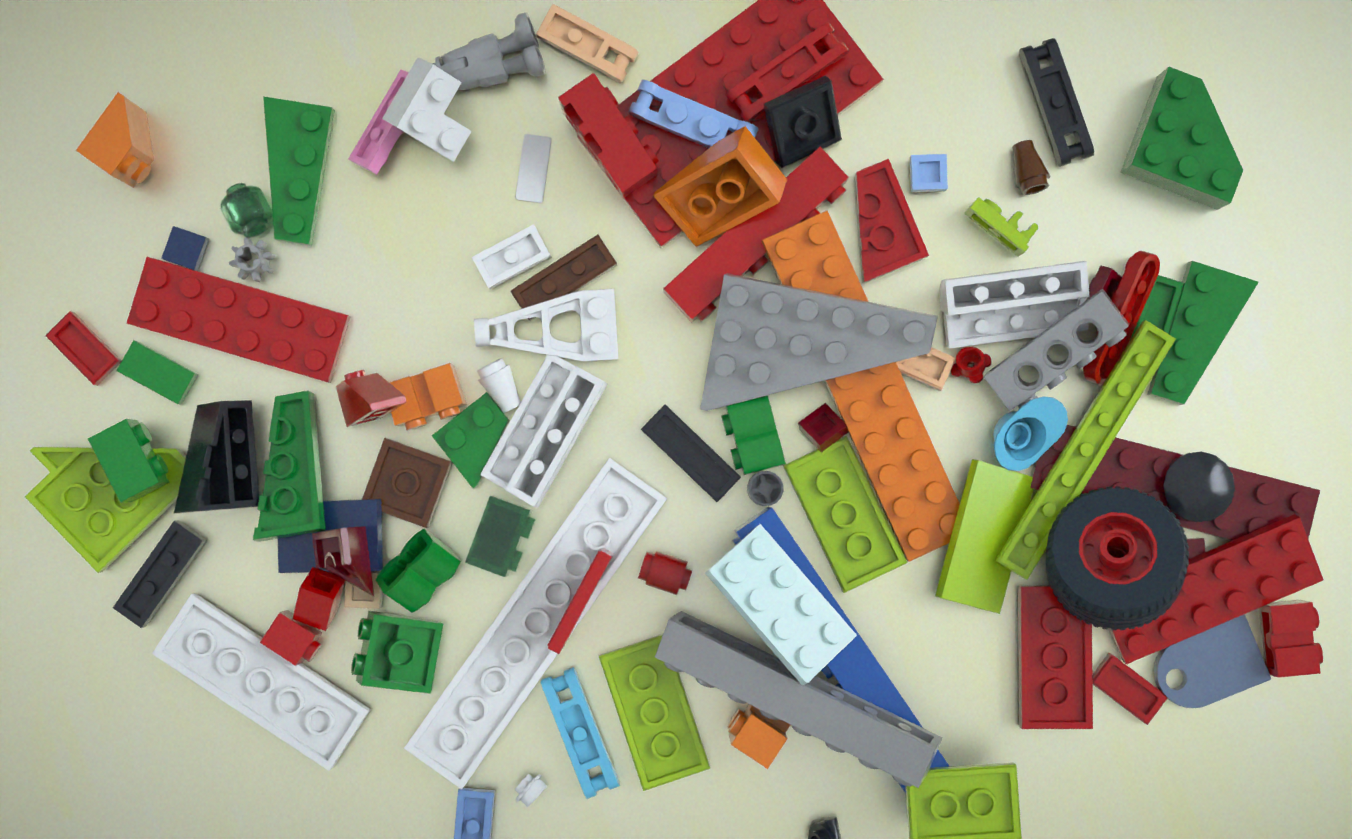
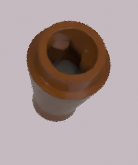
M1024 140L1014 144L1012 149L1014 152L1016 187L1021 189L1023 195H1031L1047 189L1050 186L1048 179L1051 176L1038 155L1033 141Z

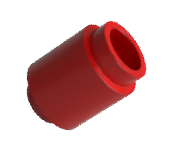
M657 551L655 554L646 552L638 579L646 581L645 585L677 595L679 589L686 591L693 570L686 569L688 561Z

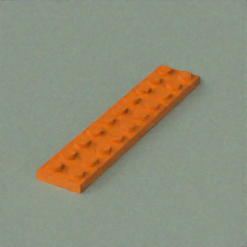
M824 211L761 241L782 285L868 302L828 211ZM896 362L825 380L841 418L847 425L851 440L906 560L910 562L948 544L960 503Z

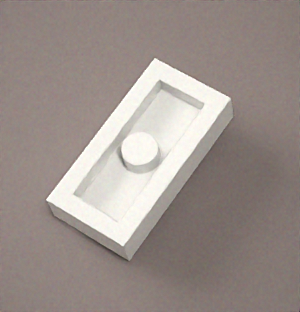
M533 224L473 256L472 259L487 287L492 289L550 258L551 255Z

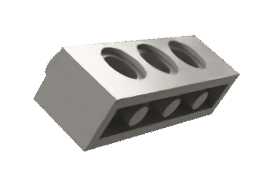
M1101 289L988 371L984 378L1009 411L1016 406L1020 409L1030 400L1038 398L1035 393L1047 385L1051 390L1067 378L1064 372L1076 364L1080 369L1095 359L1097 355L1094 351L1106 343L1108 347H1111L1127 335L1124 329L1129 326V323L1105 291ZM1086 322L1093 323L1099 331L1097 337L1091 341L1082 340L1077 333V328L1081 324ZM1054 344H1062L1067 348L1069 356L1061 362L1053 361L1048 355L1049 347ZM1025 365L1034 366L1039 372V378L1031 383L1025 382L1019 376V369Z

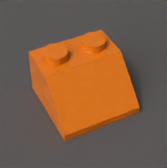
M118 92L76 151L111 176L134 188L137 183H141L147 178L151 171L150 165L154 161L146 111Z

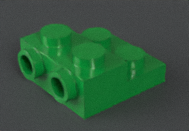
M368 611L367 619L361 618L359 622L358 639L363 640L361 654L355 653L351 665L352 675H357L356 681L361 686L431 694L443 623L408 618L397 614Z

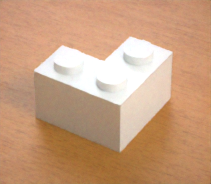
M418 57L382 119L453 162L471 133L469 129L444 114L462 82L434 64Z

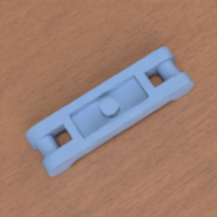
M643 79L638 87L640 92L636 102H632L628 111L630 115L707 148L725 138L728 130L735 132L746 126L754 137L758 132V127L749 122L735 119ZM652 99L662 102L658 113L649 109Z

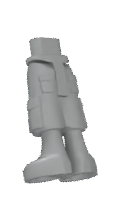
M521 13L516 16L515 30L510 35L499 40L493 33L478 39L475 38L465 46L454 49L441 57H436L435 63H432L462 82L458 90H470L479 86L490 87L505 83L509 78V74L527 72L534 77L545 74L543 58L538 49V40L527 13ZM522 51V54L506 60L502 59L505 54Z

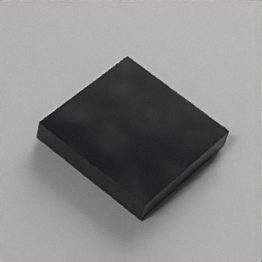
M823 76L764 103L775 161L781 168L811 155L820 146L824 149L842 140L832 81L827 76Z

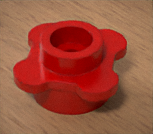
M975 347L963 348L958 352L956 363L953 364L950 372L954 377L962 376L968 378L971 383H979L983 380L985 368L989 367L992 363L991 357L988 354H983L980 349Z

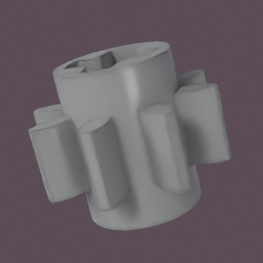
M246 237L244 238L243 246L239 248L232 246L231 249L235 252V260L230 261L229 265L241 268L238 273L239 278L245 280L250 273L254 281L260 282L261 274L264 272L273 273L269 265L270 260L274 259L276 255L271 252H264L267 246L266 242L260 240L254 246L251 239ZM251 253L258 256V259L253 261V267L246 262L252 259Z

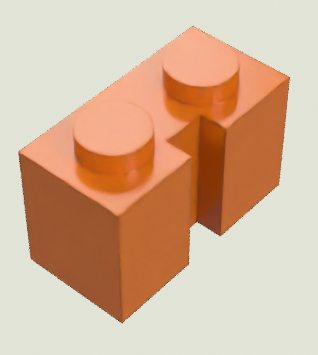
M451 363L390 382L391 385L405 395L407 402L391 412L394 424L400 427L405 426L407 431L427 425L425 419L438 414L440 420L460 414L459 408L467 405L455 366Z

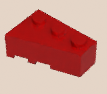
M592 73L558 97L564 116L623 199L658 175L655 165L659 162L657 156L648 144L644 147L636 137L639 133L637 128L627 115L625 117L622 116L616 107L618 105L616 98L608 87H603L595 73Z

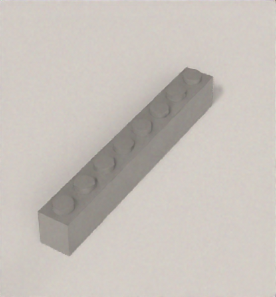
M680 611L668 620L655 658L663 661L667 668L694 676L699 684L709 688L716 687L728 693L727 695L731 700L741 704L748 703L760 709V713L765 717L773 720L780 719L792 725V728L799 734L825 741L828 748L840 753L847 752L859 758L858 760L862 765L871 769H881L891 774L895 781L905 786L913 785L919 788L927 776L942 741V737L817 676L807 684L801 685L779 658L683 611Z

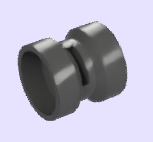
M761 471L754 474L747 484L749 498L755 504L761 506H771L777 503L784 492L781 478L770 471Z

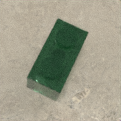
M490 495L465 563L502 577L509 576L510 570L516 572L523 556V552L518 551L522 538L529 539L536 519L531 518L533 510L495 495Z

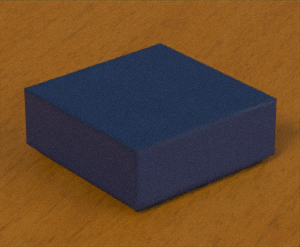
M173 226L161 259L198 271L209 238Z

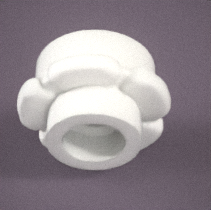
M528 774L515 788V791L519 793L516 798L517 802L521 800L529 807L545 790L547 785L540 779L542 777L540 774L535 778Z

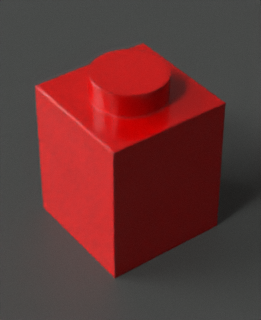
M312 567L299 588L293 620L326 631L339 609L345 580L329 572Z
M289 610L279 612L260 643L295 666L303 663L305 660L310 662L321 647V644L317 641L322 632L315 627L293 620L294 614Z

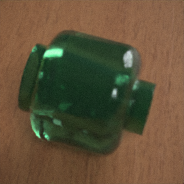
M238 183L227 189V195L221 200L220 210L231 231L247 238L264 233L270 226L269 222L272 220L273 210L263 191L258 186H246L245 183Z

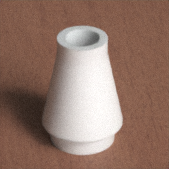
M502 358L477 371L481 378L478 381L500 406L503 413L520 405L521 401L518 397L510 365H505Z

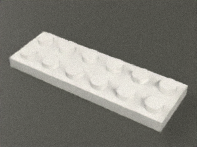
M191 594L152 654L330 771L371 709L302 663L297 666L293 665L261 644V636L199 595Z

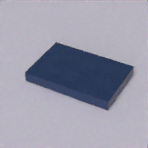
M381 499L323 501L326 531L365 526L371 571L382 570ZM312 533L278 539V573L310 572L312 567L316 568ZM319 568L320 570L329 572L324 568Z

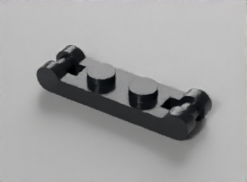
M1056 39L1045 40L1041 46L1035 48L1031 45L1021 48L1019 50L1020 60L1027 71L1053 146V154L1057 165L1061 167L1070 164L1071 159L1077 157L1085 159L1094 156L1093 143ZM1047 59L1050 66L1041 69L1038 61ZM1074 134L1076 143L1067 146L1065 136Z

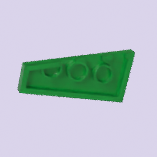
M1188 262L1182 280L1184 287L1169 333L1176 340L1153 375L1147 395L1179 405L1186 403L1259 281L1199 262Z

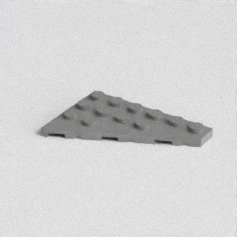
M728 273L724 274L700 409L708 411L928 354L931 351L938 316Z

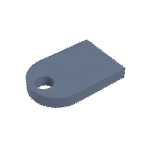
M1245 614L1160 650L1155 659L1153 670L1158 689L1166 695L1169 701L1186 708H1201L1271 680ZM1172 669H1179L1183 675L1182 683L1177 688H1170L1166 683V676Z

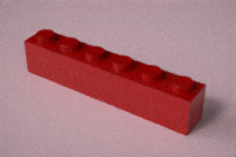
M821 146L786 177L785 188L778 204L727 230L663 288L664 294L691 323L697 318L703 322L717 309L713 303L720 298L724 274L744 276L750 271L754 275L769 262L765 257L767 253L761 242L762 240L820 214L817 209L822 204L828 201L832 205L847 191L843 185L846 184L849 177Z

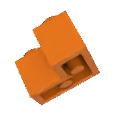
M748 704L744 712L740 709L735 712L727 727L730 728L728 732L731 745L768 769L788 739L786 732L790 724L780 719L773 720L767 718L760 713V709Z

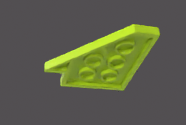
M33 447L30 452L50 473L25 498L97 573H101L177 500L186 455L180 449L152 448L155 455L159 454L168 467L166 476L170 483L133 502L120 503L93 448Z

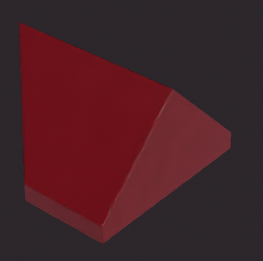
M348 527L312 533L316 569L324 568L374 596L366 527Z

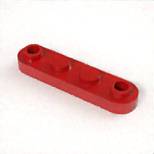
M1138 251L1128 259L1120 284L1111 298V301L1129 323V326L1124 329L1127 335L1111 347H1108L1105 343L1094 351L1097 357L1083 367L1084 377L1087 381L1103 386L1126 349L1159 274L1160 260L1156 254Z

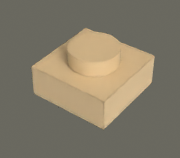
M371 572L374 596L346 581L344 607L382 608L383 592L375 581L380 572Z

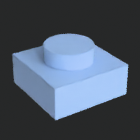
M947 154L910 156L911 192H936L948 189Z

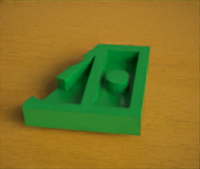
M486 392L435 432L432 437L470 486L475 489L481 482V472L510 420L489 393Z

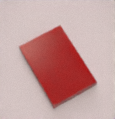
M605 548L597 552L547 645L549 646L548 649L560 654L614 555L613 552Z

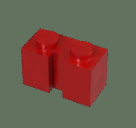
M1291 600L1272 602L1260 607L1259 616L1264 662L1269 674L1278 678L1321 674L1320 664L1323 663V650L1319 643H1314L1313 631H1316V628L1319 627L1320 620L1317 609L1313 607V602Z

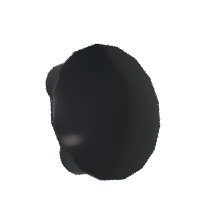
M1202 451L1192 452L1176 458L1170 463L1164 481L1167 506L1170 511L1178 514L1183 519L1194 522L1212 521L1224 514L1232 503L1235 492L1233 474L1224 461L1210 453Z

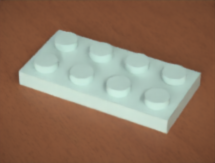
M761 524L756 526L705 572L801 685L811 681L857 636Z

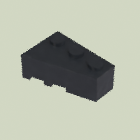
M252 400L218 401L197 405L174 513L258 507L259 489Z

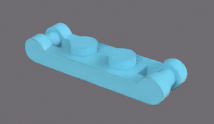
M572 667L565 670L564 675L552 679L550 676L542 679L543 691L586 799L596 796L597 791L608 787L611 790L619 787L620 783L610 761L575 668ZM569 688L573 698L561 702L558 692ZM600 765L603 774L591 778L588 769Z

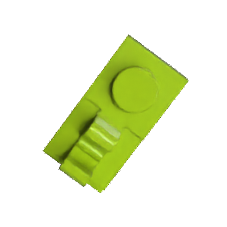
M978 197L964 214L1017 257L1025 253L1029 248L1028 242L1038 230V225L1033 223L1028 230L1019 232L1017 228L1018 220L1023 215L1021 211H1017L1008 221H1005L1006 218L1001 215L1002 210L997 204L989 199L983 201Z

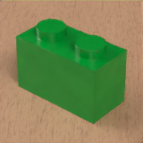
M124 419L88 438L120 503L133 502L170 483L166 476L168 467L159 454L155 455L149 443L152 441L151 434L142 422Z

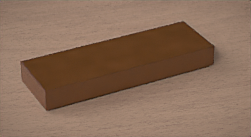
M597 234L510 292L522 309L576 292L617 266V262ZM536 317L528 318V320L531 321Z

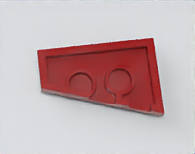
M886 159L855 173L862 279L863 283H866L927 258L929 254L890 160Z

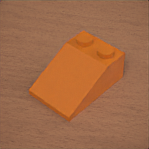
M744 126L716 142L656 190L653 196L697 247L778 204L781 200L787 178L747 127Z

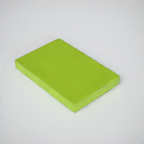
M1014 762L934 767L929 769L919 788L913 785L905 786L909 839H1022L1017 766Z

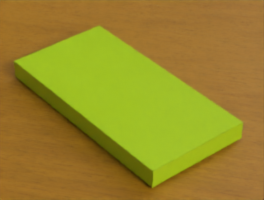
M847 436L840 438L823 452L817 449L783 465L843 593L907 563Z
M972 459L937 586L936 597L1000 614L1011 570L996 562L995 559L1030 504L1034 490L1030 488L1033 477Z
M663 634L599 655L643 791L710 769V764L680 674L667 668L663 661L655 658Z

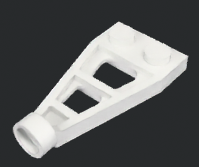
M614 289L576 291L491 319H474L476 347L496 345L579 361L618 359ZM569 310L576 311L580 316V339L574 343L554 339L549 329V323L553 316ZM532 317L541 319L543 336L540 340H520L515 336L514 325L518 320ZM489 325L496 328V335L493 338H490Z

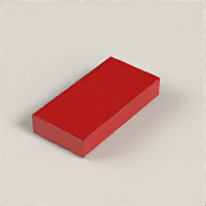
M69 311L45 335L93 385L98 386L122 362L75 312Z
M1111 653L1107 654L1093 673V685L1146 725L1150 723L1167 700L1166 695Z

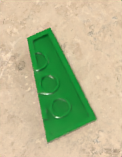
M263 96L274 239L281 242L312 246L335 110L328 106Z
M302 391L275 396L268 439L271 442L269 459L265 460L263 474L266 475L263 495L259 496L257 509L260 511L258 528H254L253 540L257 542L326 531L314 393Z

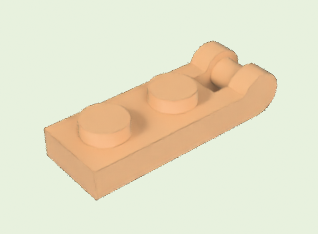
M552 4L536 33L537 38L604 73L607 77L618 83L623 82L627 75L625 70L629 62H634L639 53L631 45L555 4ZM609 49L618 54L614 63L604 59Z

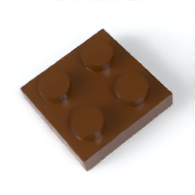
M384 438L362 500L381 499L383 513L429 528L452 461Z

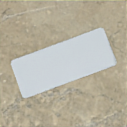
M531 134L524 135L515 196L517 200L543 202L551 147L550 137Z

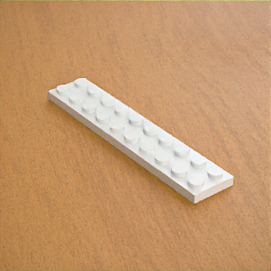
M609 458L404 749L457 787L463 789L556 657L557 653L548 649L549 646L547 645L597 552L605 548L613 552L614 555L575 628L667 498Z

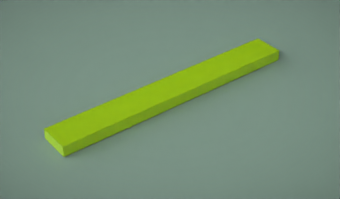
M1147 320L1142 321L995 559L996 562L1023 579L1028 580L1046 551L1049 532L1057 515L1061 513V510L1069 502H1073V499L1080 496L1176 338Z

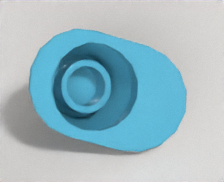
M1043 396L1032 399L1018 411L1007 413L1001 417L995 425L993 433L995 457L1000 465L1008 470L1020 471L1034 464L1065 432L1068 417L1064 405L1055 398Z

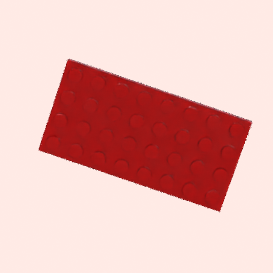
M757 0L650 80V82L735 119L744 121L740 116L742 111L736 103L732 104L726 93L826 22L831 24L835 30L834 36L839 43L844 42L849 52L801 86L827 76L832 81L837 114L839 115L881 84L884 79L823 0ZM822 42L815 45L820 55L828 51ZM755 88L747 93L753 103L761 98ZM637 90L616 107L623 117L627 115L639 132L636 137L644 147L648 144L657 156L659 162L655 165L658 175L629 194L624 200L660 248H662L683 231L653 195L656 190L709 148L628 113L632 102L637 101L640 94ZM652 99L649 109L658 113L662 102ZM764 111L749 123L758 127L755 139L773 162L776 163ZM728 130L726 136L732 134L733 132ZM577 135L578 140L582 143V145L585 147V149L588 151V153L591 155V157L594 159V161H595V162L597 163V165L600 167V165H599L598 162L595 160V158L593 157V155L590 153V151L588 150V148L585 146V144L583 143V141L581 140V138Z

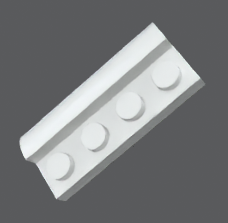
M1079 261L943 279L940 284V309L944 315L946 346L948 348L1037 337L1085 302L1086 298L1089 297L1087 262ZM1088 322L1081 324L1077 331L1088 330Z
M547 355L480 475L533 507L538 508L605 390L607 383L558 356Z

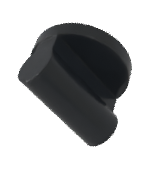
M827 817L821 822L812 824L809 829L808 839H841L837 817Z

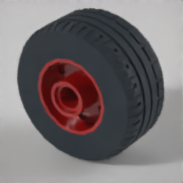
M1112 486L1106 487V489L1098 488L1097 490L1089 491L1088 494H1081V497L1077 496L1073 499V502H1069L1061 510V513L1057 515L1050 529L1047 541L1046 573L1048 581H1050L1049 585L1053 589L1055 597H1058L1057 600L1060 604H1063L1066 610L1070 611V614L1076 615L1080 621L1083 620L1086 624L1090 625L1091 623L1094 627H1102V629L1111 628V630L1115 631L1117 629H1120V631L1126 630V628L1135 629V627H1142L1144 624H1149L1152 620L1158 619L1160 615L1166 613V609L1169 610L1172 603L1177 599L1183 586L1189 563L1187 537L1184 534L1183 527L1180 526L1181 523L1175 518L1176 515L1170 512V509L1164 506L1161 501H1156L1152 495L1148 496L1145 492L1140 493L1139 490H1130L1127 487L1124 489L1117 486L1115 488H1112Z

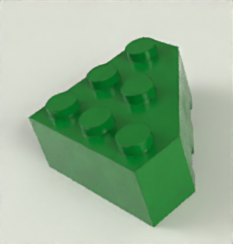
M1169 66L1155 80L1120 173L1219 210L1232 202L1244 170L1203 80Z

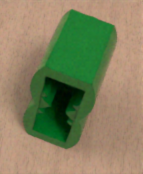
M768 395L726 406L727 414L721 415L726 436L733 434L736 448L730 449L735 470L742 468L743 474L747 475L786 464Z
M422 529L406 543L400 555L394 557L383 567L375 581L385 595L413 613L430 601L436 587L453 577L461 561L451 548L427 530Z

